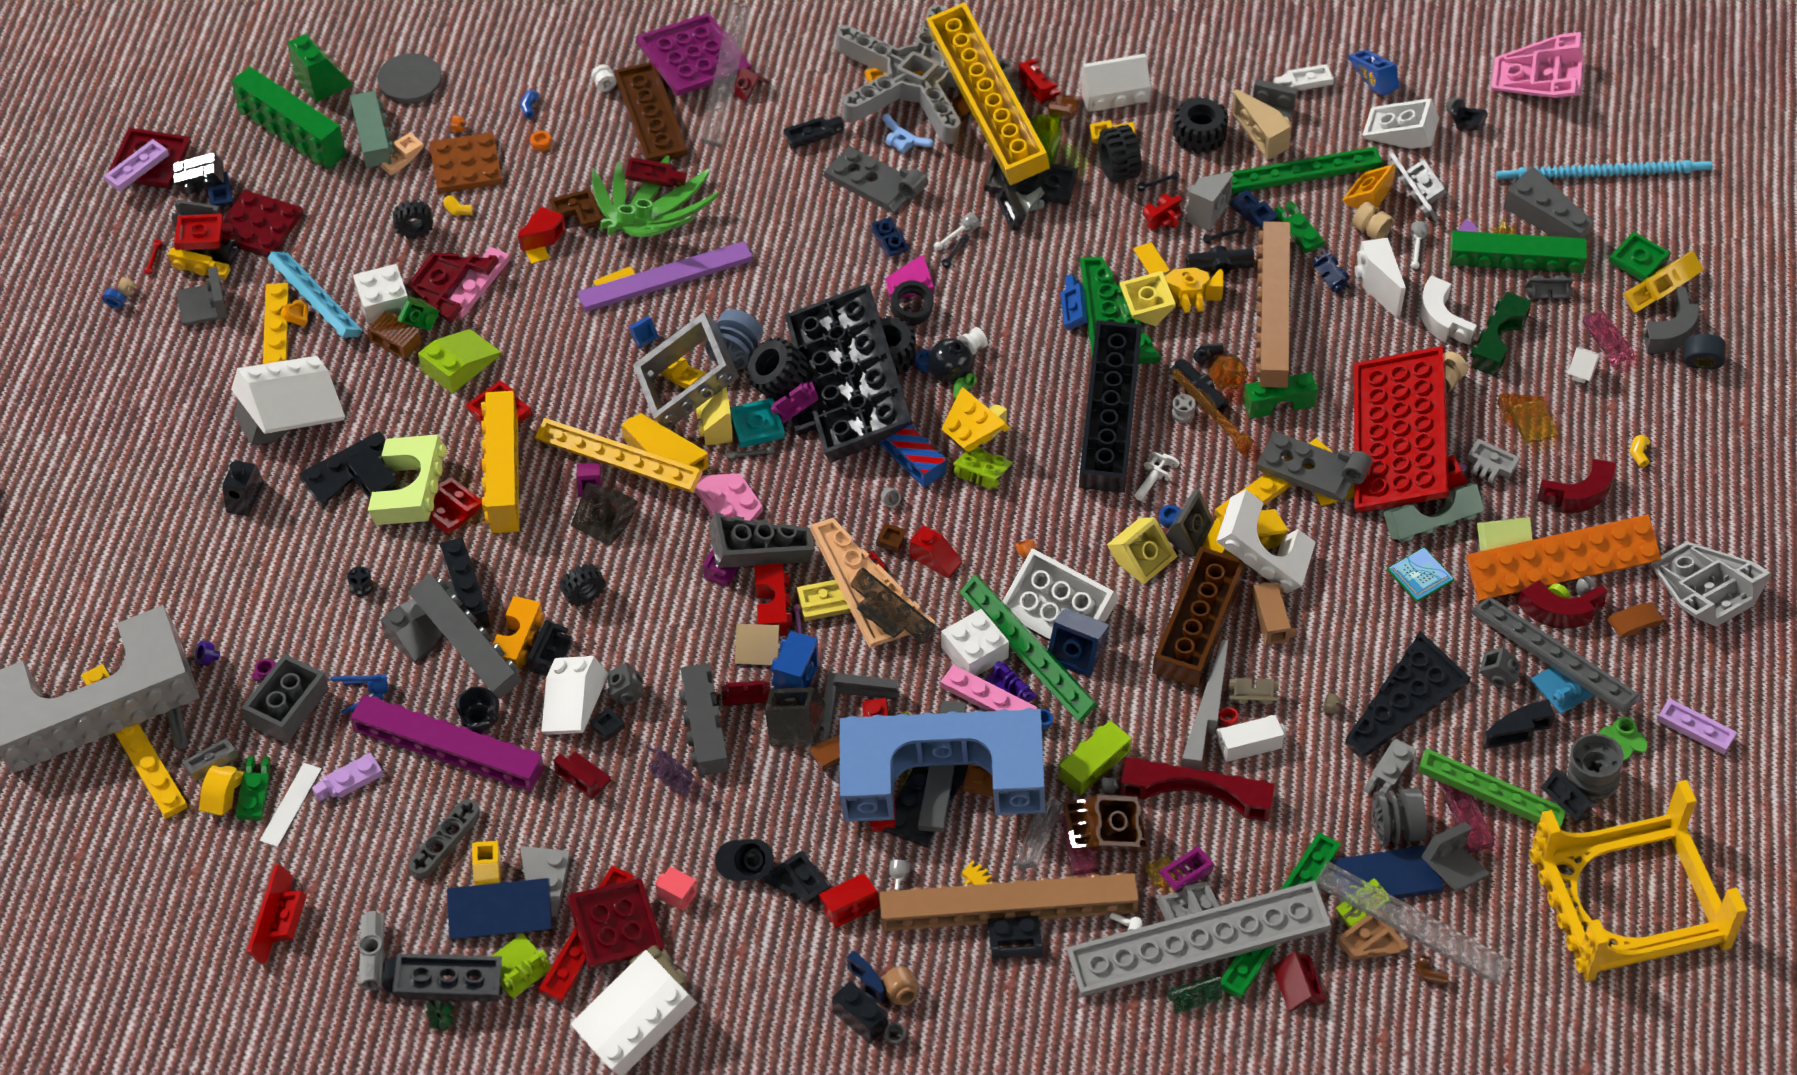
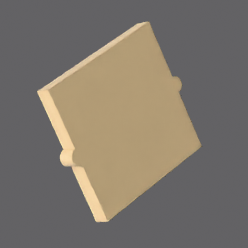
M737 624L736 641L733 643L736 646L735 664L771 665L773 659L778 658V648L780 647L779 625Z

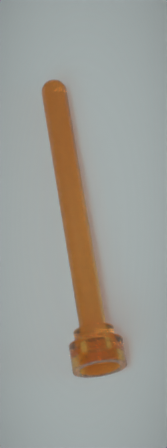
M1178 369L1172 371V377L1233 438L1234 447L1240 453L1247 451L1254 443V440L1248 434L1240 433Z

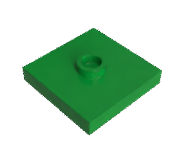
M1633 231L1613 252L1608 262L1633 277L1644 281L1663 266L1670 258L1671 252Z

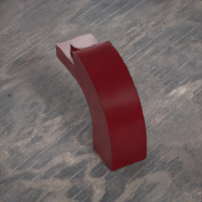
M1592 459L1588 477L1582 482L1575 484L1542 479L1537 501L1561 505L1560 512L1578 513L1590 510L1599 505L1608 495L1615 473L1616 462Z
M1538 580L1521 590L1517 605L1532 619L1544 625L1562 629L1577 628L1592 622L1594 612L1599 611L1605 605L1608 590L1601 584L1580 597L1563 598L1552 593Z

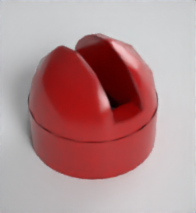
M1230 707L1223 708L1218 714L1219 723L1223 728L1237 725L1239 718L1236 709Z

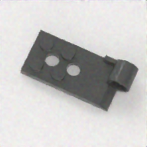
M848 146L824 171V178L893 214L909 199H915L929 183L927 176L918 169L909 171L901 167L897 171L851 146ZM858 169L859 171L850 172L849 170ZM869 178H875V179H877V180H876V181H873V182H870V181H868L867 179H869Z
M1274 431L1256 464V470L1343 503L1352 484L1364 482L1373 464V460L1362 451H1354L1351 454L1340 450L1337 455ZM1289 456L1292 458V460L1284 461L1281 459V457ZM1311 464L1314 468L1306 469L1302 465Z

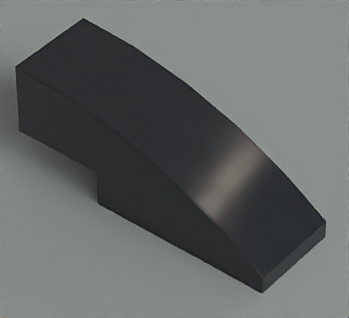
M1546 699L1531 703L1501 718L1485 732L1482 744L1483 749L1531 741L1533 732L1551 729L1555 713L1550 700Z

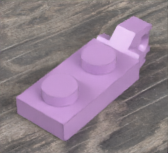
M369 753L326 775L321 779V782L312 787L313 793L318 801L329 796L341 798L381 777L383 772L372 754Z

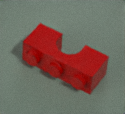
M783 563L754 565L756 599L768 598L772 600L766 604H757L758 624L779 625V636H788L787 626H792L791 612H786V607L791 606L790 592H785V587H789V575L783 572Z

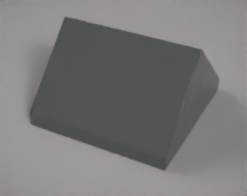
M1195 489L1184 502L1165 534L1169 542L1191 556H1196L1214 524V520L1200 490Z

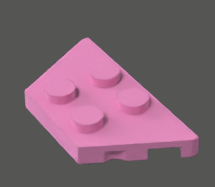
M740 473L702 475L694 490L712 517L716 512L722 513L725 517L734 518V516L744 517V520L753 521L763 512L762 504Z

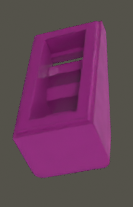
M1197 846L1161 869L1159 874L1174 891H1177L1212 873L1214 863ZM1192 862H1195L1199 868L1197 869ZM1186 865L1192 870V873L1186 869ZM1180 869L1186 877H1183L1177 870ZM1170 873H1173L1179 881L1176 882Z

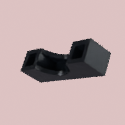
M463 537L440 543L448 577L451 579L456 596L463 603L460 608L464 612L466 610L471 612L477 619L474 624L478 629L481 626L484 629L490 627L488 611Z

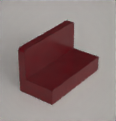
M574 752L568 758L559 754L553 759L555 773L590 799H593L611 782V777L577 752Z
M1294 951L1273 965L1272 969L1287 1010L1294 1011L1306 1002L1320 1006L1327 1001L1309 955Z

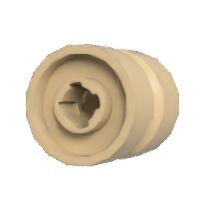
M1370 202L1362 204L1352 219V226L1361 232L1366 230L1367 236L1373 240L1385 238L1394 224L1393 217L1383 211L1379 212V208Z
M1449 351L1445 353L1446 394L1455 387L1457 382L1468 371V365L1463 357Z

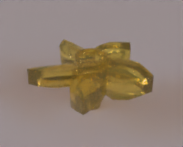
M1505 219L1501 221L1500 228H1490L1493 233L1513 234L1517 230L1516 227H1508Z

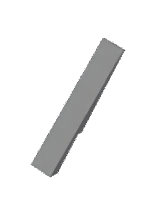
M1222 639L1182 757L1181 767L1187 766L1201 770L1206 733L1216 734L1228 640Z

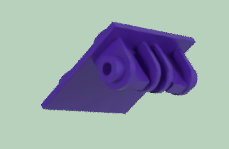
M997 661L993 665L994 672L983 679L1028 703L1037 697L1030 687L1005 662Z

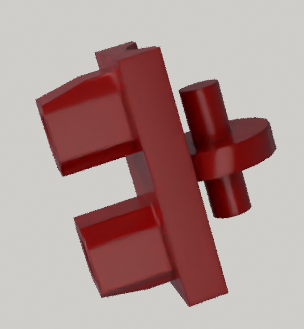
M1165 193L1158 199L1159 207L1156 208L1150 203L1144 206L1142 215L1148 220L1147 228L1153 231L1161 225L1164 227L1168 225L1171 228L1177 227L1179 225L1178 218L1182 216L1180 208L1182 197L1179 195L1171 197Z

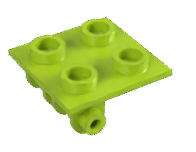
M980 447L969 453L965 451L953 463L955 466L954 473L957 474V477L973 483L977 476L976 484L979 485L981 483V486L990 490L998 488L1000 481L997 479L1013 464L1012 461L1007 460L1004 456L988 453Z
M523 934L492 955L502 957L500 986L512 999L545 976L552 967L547 961L548 956L544 950L538 951Z

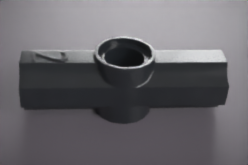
M1215 246L1209 252L1186 254L1185 258L1186 268H1197L1205 272L1212 271L1214 274L1219 269H1222L1223 275L1229 273L1231 269L1252 268L1255 265L1254 250L1252 248L1228 250L1224 246Z
M1179 359L1170 368V374L1184 387L1185 393L1192 396L1195 402L1199 401L1213 416L1219 417L1229 407V401L1215 389L1210 376L1205 373L1200 374L1187 360Z

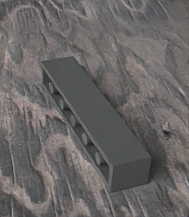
M429 573L408 593L487 687L501 699L522 681L516 674L520 670L511 659L508 662L504 660L502 656L506 653L497 643L492 645L488 641L491 636L482 626L479 629L474 623L477 619L469 610L464 612L460 608L463 605L460 599L454 593L451 596L447 593L446 590L449 587L442 578L435 579Z

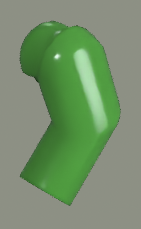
M968 373L965 377L959 378L954 382L953 401H955L962 387L967 391L974 387L977 378L973 373Z

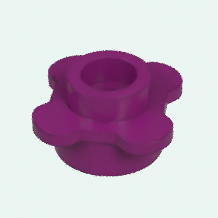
M269 659L258 661L255 665L256 672L252 674L253 680H264L276 665V662L273 663Z

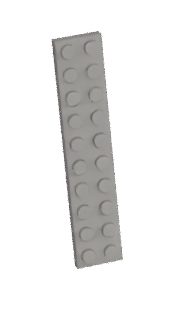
M1311 881L1067 947V954L1080 996L1085 997L1331 930V923L1316 882Z

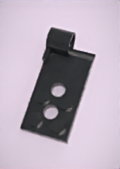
M397 953V957L389 958L384 964L382 987L386 992L394 996L409 1000L499 1002L502 957ZM444 976L454 977L450 980L442 979ZM476 976L480 979L472 981L469 980V977Z

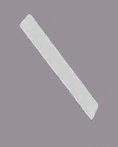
M303 763L259 841L278 847L322 768Z

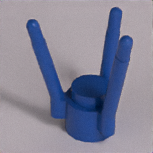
M386 674L332 676L330 678L331 681H342L344 685L367 684L369 694L374 693L371 697L384 699L383 694L389 693ZM358 703L343 709L342 714L354 711Z

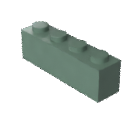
M375 91L350 95L366 168L380 166L384 162L392 163L390 154H394L392 141L387 142L391 138L388 127H384L387 125L385 112L380 113L384 111L382 99H377Z

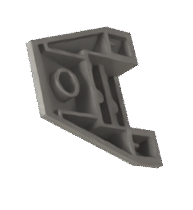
M1685 542L1661 555V561L1650 563L1654 572L1681 609L1696 619L1715 627L1754 606L1771 577V572L1755 562L1690 542Z

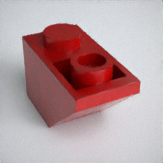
M541 206L536 213L531 215L529 222L518 233L520 250L527 251L555 244L565 231L564 215Z

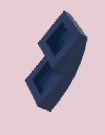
M227 171L223 172L224 183L218 184L215 187H207L211 205L223 206L233 204Z
M1248 189L1230 202V205L1242 217L1261 229L1263 228V221L1272 222L1278 218L1275 211L1264 200L1259 202Z
M853 950L847 956V970L860 978L861 990L876 1003L882 1005L884 1003V988L878 975L869 963Z

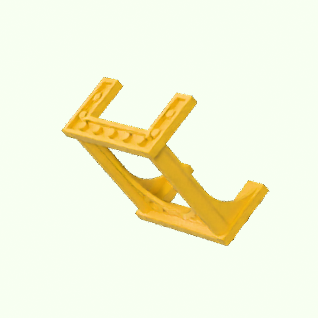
M1687 780L1677 782L1666 815L1585 833L1562 831L1552 810L1542 812L1540 821L1537 823L1536 835L1533 837L1532 848L1529 850L1530 860L1538 868L1539 881L1547 889L1549 905L1555 908L1558 926L1564 930L1569 951H1573L1576 958L1577 971L1583 974L1586 982L1596 980L1597 974L1600 971L1718 944L1722 951L1732 948L1747 908L1738 888L1728 889L1723 902L1721 903L1687 829L1697 802ZM1671 839L1709 923L1647 937L1632 938L1616 935L1603 929L1599 919L1592 920L1587 915L1580 903L1577 885L1580 873L1590 861L1609 852ZM1580 858L1581 862L1576 864L1574 860ZM1557 865L1569 866L1574 871V874H1562L1559 872ZM1565 882H1569L1571 888H1566ZM1582 924L1587 925L1586 932L1584 931V926ZM1609 941H1614L1617 945L1611 944L1610 947Z

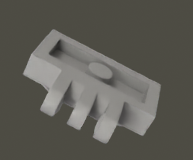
M1477 439L1468 453L1467 460L1475 463L1471 471L1472 475L1476 476L1478 471L1481 470L1479 478L1484 480L1487 474H1490L1488 482L1493 483L1498 474L1509 479L1518 466L1520 457Z

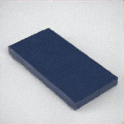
M1428 845L1332 859L1331 861L1342 902L1374 878L1391 897L1390 900L1441 893L1444 886L1440 875L1422 858Z
M549 878L447 888L450 940L553 930Z

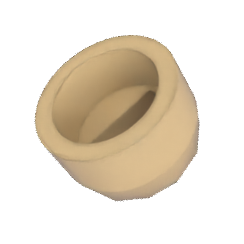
M122 277L117 291L121 292L124 296H130L134 293L131 291V287L136 288L135 283L128 278Z

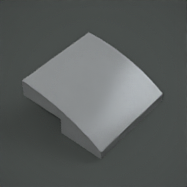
M1207 881L1186 885L1182 892L1162 895L1157 900V904L1166 921L1219 907Z

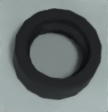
M905 281L894 289L890 309L894 317L901 318V321L905 320L908 322V325H918L929 318L933 309L934 296L925 284L919 281ZM907 293L917 294L924 299L925 307L917 313L907 312L899 305L900 297Z

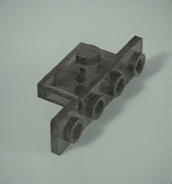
M865 568L859 569L850 584L853 589L865 597L857 609L892 638L906 630L922 644H925L935 630L936 625Z

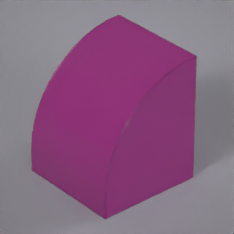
M600 463L577 464L578 497L602 496Z

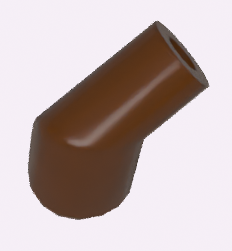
M1418 956L1417 962H1415V970L1422 980L1427 983L1447 987L1449 974L1434 971L1430 965L1431 958L1429 956Z

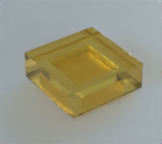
M1168 855L1145 866L1146 872L1158 889L1168 885L1159 874L1161 869L1172 863ZM1170 873L1172 878L1177 881L1178 878L1173 873Z

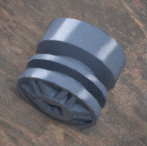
M735 309L725 310L720 314L716 323L736 370L744 369L749 364V356H752V351L757 348L762 339L763 329L757 319L750 314ZM707 339L705 344L706 352L718 364L710 342Z

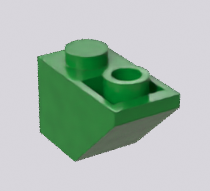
M407 296L398 315V321L431 331L440 310L421 299Z

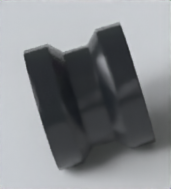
M358 566L348 572L349 588L355 596L363 597L370 594L373 590L371 573L367 568Z

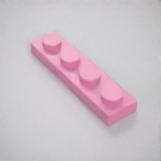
M490 247L482 257L489 258V255H496L499 263L489 276L471 270L449 296V300L460 303L462 307L457 318L462 320L510 261L509 254Z
M952 665L940 682L941 688L986 711L1037 709L1036 706L955 665Z

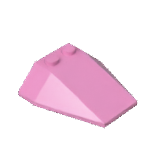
M1581 32L1557 35L1495 57L1492 90L1552 98L1581 95L1584 73Z

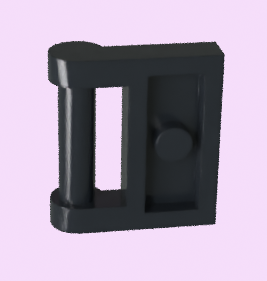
M1039 915L987 919L991 962L1000 961L1002 958L1035 956V959L1043 958ZM1032 943H1033V946L1011 947V948H999V947H998V946H1005V945H1018V944H1032Z

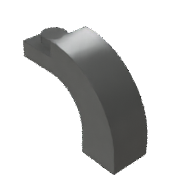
M1677 287L1673 299L1675 318L1663 322H1647L1643 336L1647 354L1666 353L1676 350L1684 345L1688 337L1692 336L1698 318L1699 305L1692 304L1691 296L1687 295L1686 287Z

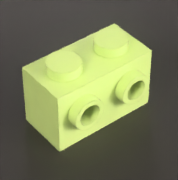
M1530 518L1477 523L1480 551L1532 540Z

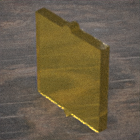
M1542 399L1532 402L1525 401L1523 404L1510 406L1509 410L1524 443L1542 442L1544 439L1558 435Z

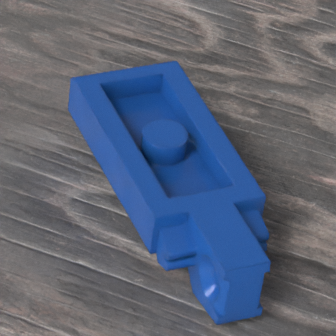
M1073 274L1065 277L1066 289L1060 292L1064 327L1068 331L1088 322L1084 287Z

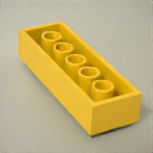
M514 391L485 392L486 402H481L482 416H484V421L481 424L482 434L484 435L482 440V453L484 454L482 459V471L484 473V478H482V490L484 492L482 508L485 511V524H490L491 534L520 532L518 415Z

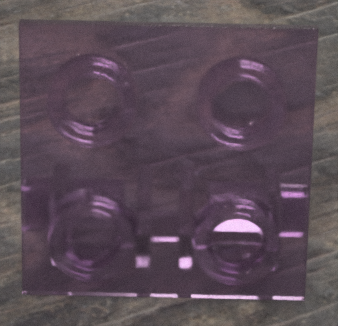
M648 745L645 746L658 756L657 760L653 759L649 763L650 772L660 778L662 782H666V785L676 791L678 795L686 796L691 790L689 786L692 783L697 787L699 786V784L692 780L695 775L657 746L655 749H652Z

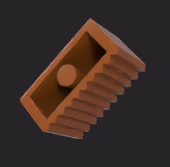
M386 311L367 328L370 341L403 359H407L422 343L418 327L399 322L396 314L391 315Z

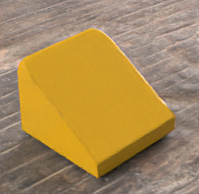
M1219 269L1206 285L1205 300L1221 301L1224 287L1222 269Z

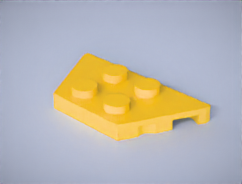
M962 387L941 429L969 453L979 445L992 440L991 435L1000 429L1006 432L1010 427Z

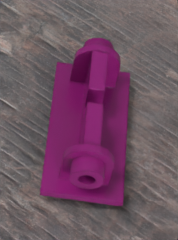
M813 382L801 383L797 388L789 392V398L784 396L777 402H773L771 411L775 415L779 414L782 424L819 400Z

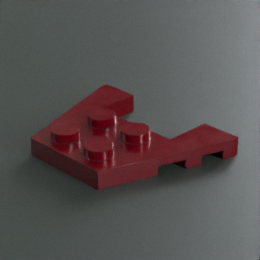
M431 253L407 285L421 300L440 310L439 315L448 323H452L461 312L462 307L460 303L447 299L469 270L489 276L499 263L496 255H489V258H483L479 254L460 257L459 254Z

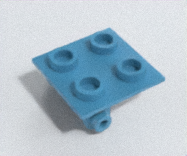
M1553 667L1530 678L1531 682L1550 700V703L1560 714L1595 696Z

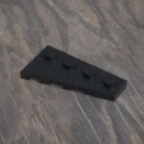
M378 431L298 473L299 478L321 508L324 509L329 505L328 501L342 494L344 488L352 481L355 483L345 470L346 459L368 445L373 451H378L382 456L386 439Z

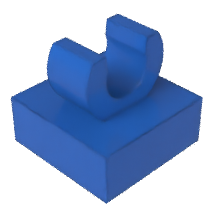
M648 316L629 326L630 333L637 347L642 348L659 338L653 321Z

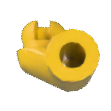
M452 195L444 198V207L451 215H473L472 205H461Z
M1644 435L1636 436L1629 450L1640 468L1647 466L1650 462L1643 452L1647 448L1646 445L1650 444V440Z

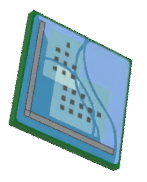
M1425 547L1387 568V571L1416 602L1454 581L1452 575Z

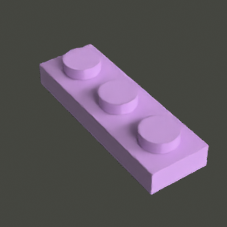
M152 139L105 174V182L121 192L169 156L168 150Z
M1670 698L1657 718L1658 722L1724 755L1737 734L1736 731Z

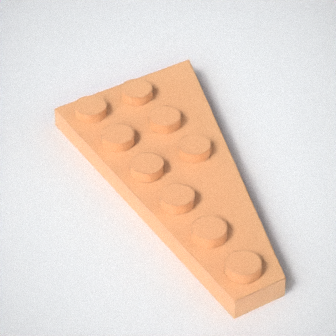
M834 518L811 525L810 530L869 648L934 627L936 622L930 616L927 617L920 610L921 607L915 601L912 602L903 593L904 589L879 564L876 565L864 549L861 550L852 541V537Z

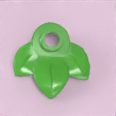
M1621 717L1613 723V726L1604 727L1599 732V734H1605L1613 738L1621 746L1624 753L1623 761L1631 756L1633 750L1640 753L1646 752L1647 740L1645 736L1637 731L1634 720L1629 717Z

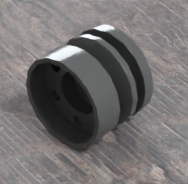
M1592 733L1580 737L1571 747L1567 778L1591 800L1607 799L1616 792L1620 785L1624 758L1621 746L1613 738L1605 734Z
M1419 788L1400 790L1398 801L1392 790L1387 791L1386 795L1382 791L1373 794L1372 823L1380 845L1388 844L1389 840L1393 844L1398 843L1401 832L1406 842L1425 840L1427 833L1426 810L1423 795Z

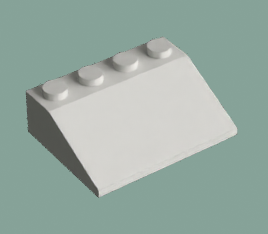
M318 356L237 368L231 390L264 434L345 419L329 371Z
M1032 548L1003 602L1026 627L1050 639L1054 621L1065 607L1105 622L1120 596L1109 588Z
M645 950L571 1025L617 1075H625L697 1002Z

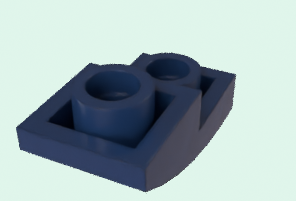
M891 217L871 223L870 228L880 247L888 257L909 251L901 230H897Z

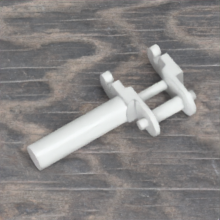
M1157 452L1151 453V461L1144 463L1145 469L1150 471V474L1134 496L1137 500H1143L1157 478L1162 479L1165 476L1166 481L1170 479V475L1166 471L1161 470L1163 465L1171 466L1173 463L1174 467L1177 468L1180 463L1176 458L1165 453L1163 455ZM1157 461L1160 464L1159 466L1154 465V463Z

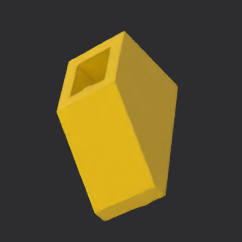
M498 841L472 842L474 885L501 883V854Z

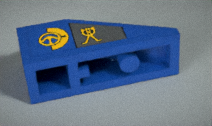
M1367 49L1348 55L1349 61L1371 90L1380 95H1388L1393 90L1400 88L1397 65Z

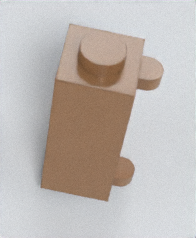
M1263 582L1253 587L1252 602L1265 645L1289 642L1290 638L1297 635L1296 629L1290 626L1281 596L1284 593V589L1278 586L1277 582Z

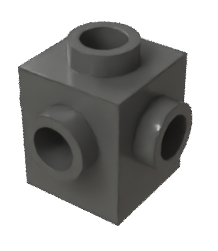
M1502 647L1484 652L1479 672L1496 688H1501L1517 683L1521 663L1508 650Z
M627 662L608 672L609 688L607 690L609 696L614 701L617 700L625 707L644 696V680L640 673Z

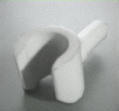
M1115 913L1110 915V919L1129 926L1128 931L1143 927L1142 920L1138 917L1128 919Z

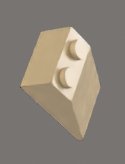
M1238 89L1233 91L1232 114L1268 161L1288 150L1292 128L1290 120L1286 116L1283 117L1279 110Z

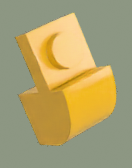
M211 766L203 781L199 811L221 816L228 812L233 806L234 789L242 784L244 772L237 771L232 766Z

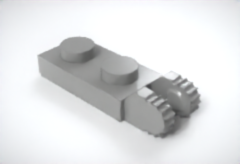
M1394 738L1365 785L1364 792L1369 794L1377 782L1383 785L1380 791L1384 795H1386L1387 791L1393 790L1414 758L1417 749Z

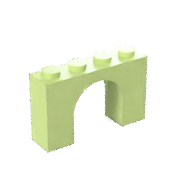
M438 435L385 440L382 458L387 468H391L393 471L419 470L420 474L412 484L403 489L372 492L368 512L375 525L429 521L430 513L434 509V496L438 492L439 475L442 474L443 459L447 454L446 446Z

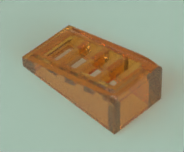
M1499 394L1497 405L1502 421L1548 417L1543 396ZM1534 404H1539L1540 409H1535Z

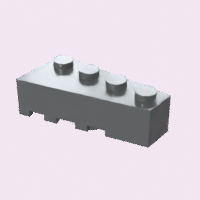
M716 512L708 525L717 568L806 563L815 550L811 530L806 527L781 523L780 525L768 524V521L764 520L755 522L744 520V517L734 516V518L725 517L722 513Z

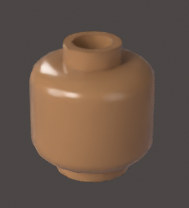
M894 967L882 979L884 992L889 1001L895 1005H908L915 1000L919 993V984L912 971L907 967Z

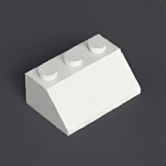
M1145 54L1083 64L1081 95L1088 112L1150 102L1151 85Z

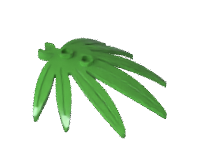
M666 156L661 162L669 164V156ZM618 160L613 178L612 205L603 182L595 168H592L594 196L601 212L607 218L601 220L600 229L608 228V235H613L617 230H621L631 236L649 237L693 221L694 215L687 219L684 218L700 211L718 197V192L691 206L675 212L672 211L683 205L698 191L709 176V169L686 182L685 186L676 188L653 203L651 201L661 186L644 183L630 205H625V179L622 163Z

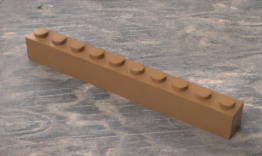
M1263 221V230L1258 231V244H1262L1258 245V258H1262L1258 259V272H1262V274L1258 273L1257 287H1262L1257 288V302H1261L1257 303V316L1261 318H1257L1256 331L1261 332L1256 334V347L1261 348H1256V362H1260V364L1256 363L1255 377H1260V387L1288 388L1290 222Z
M1124 872L1105 876L1094 874L1089 877L1068 876L1063 879L1042 878L1036 881L1016 880L1009 883L990 882L981 885L964 884L954 887L942 885L937 888L924 889L916 887L911 890L898 891L896 889H889L885 892H879L882 932L987 924V919L1039 915V920L1111 915V913L1129 914L1137 913L1139 901L1135 873L1127 874Z

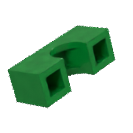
M1311 372L1288 376V388L1260 387V382L1245 384L1243 403L1249 419L1272 415L1273 407L1283 401H1290L1293 411L1310 408L1316 405L1318 388Z

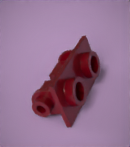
M765 678L746 683H728L726 681V684H721L723 706L772 702L770 680L765 681Z

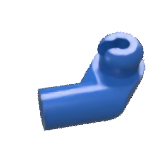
M532 89L525 92L520 102L521 110L527 119L534 116L531 106L532 102L536 103L538 102L537 99L540 98L539 93Z

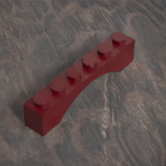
M1126 757L1120 795L1145 800L1154 795L1171 791L1199 792L1224 801L1244 818L1269 822L1275 783H1269L1265 780L1247 779L1238 775H1224L1215 771L1196 770L1187 766H1173L1165 762L1156 763L1145 761L1141 758Z

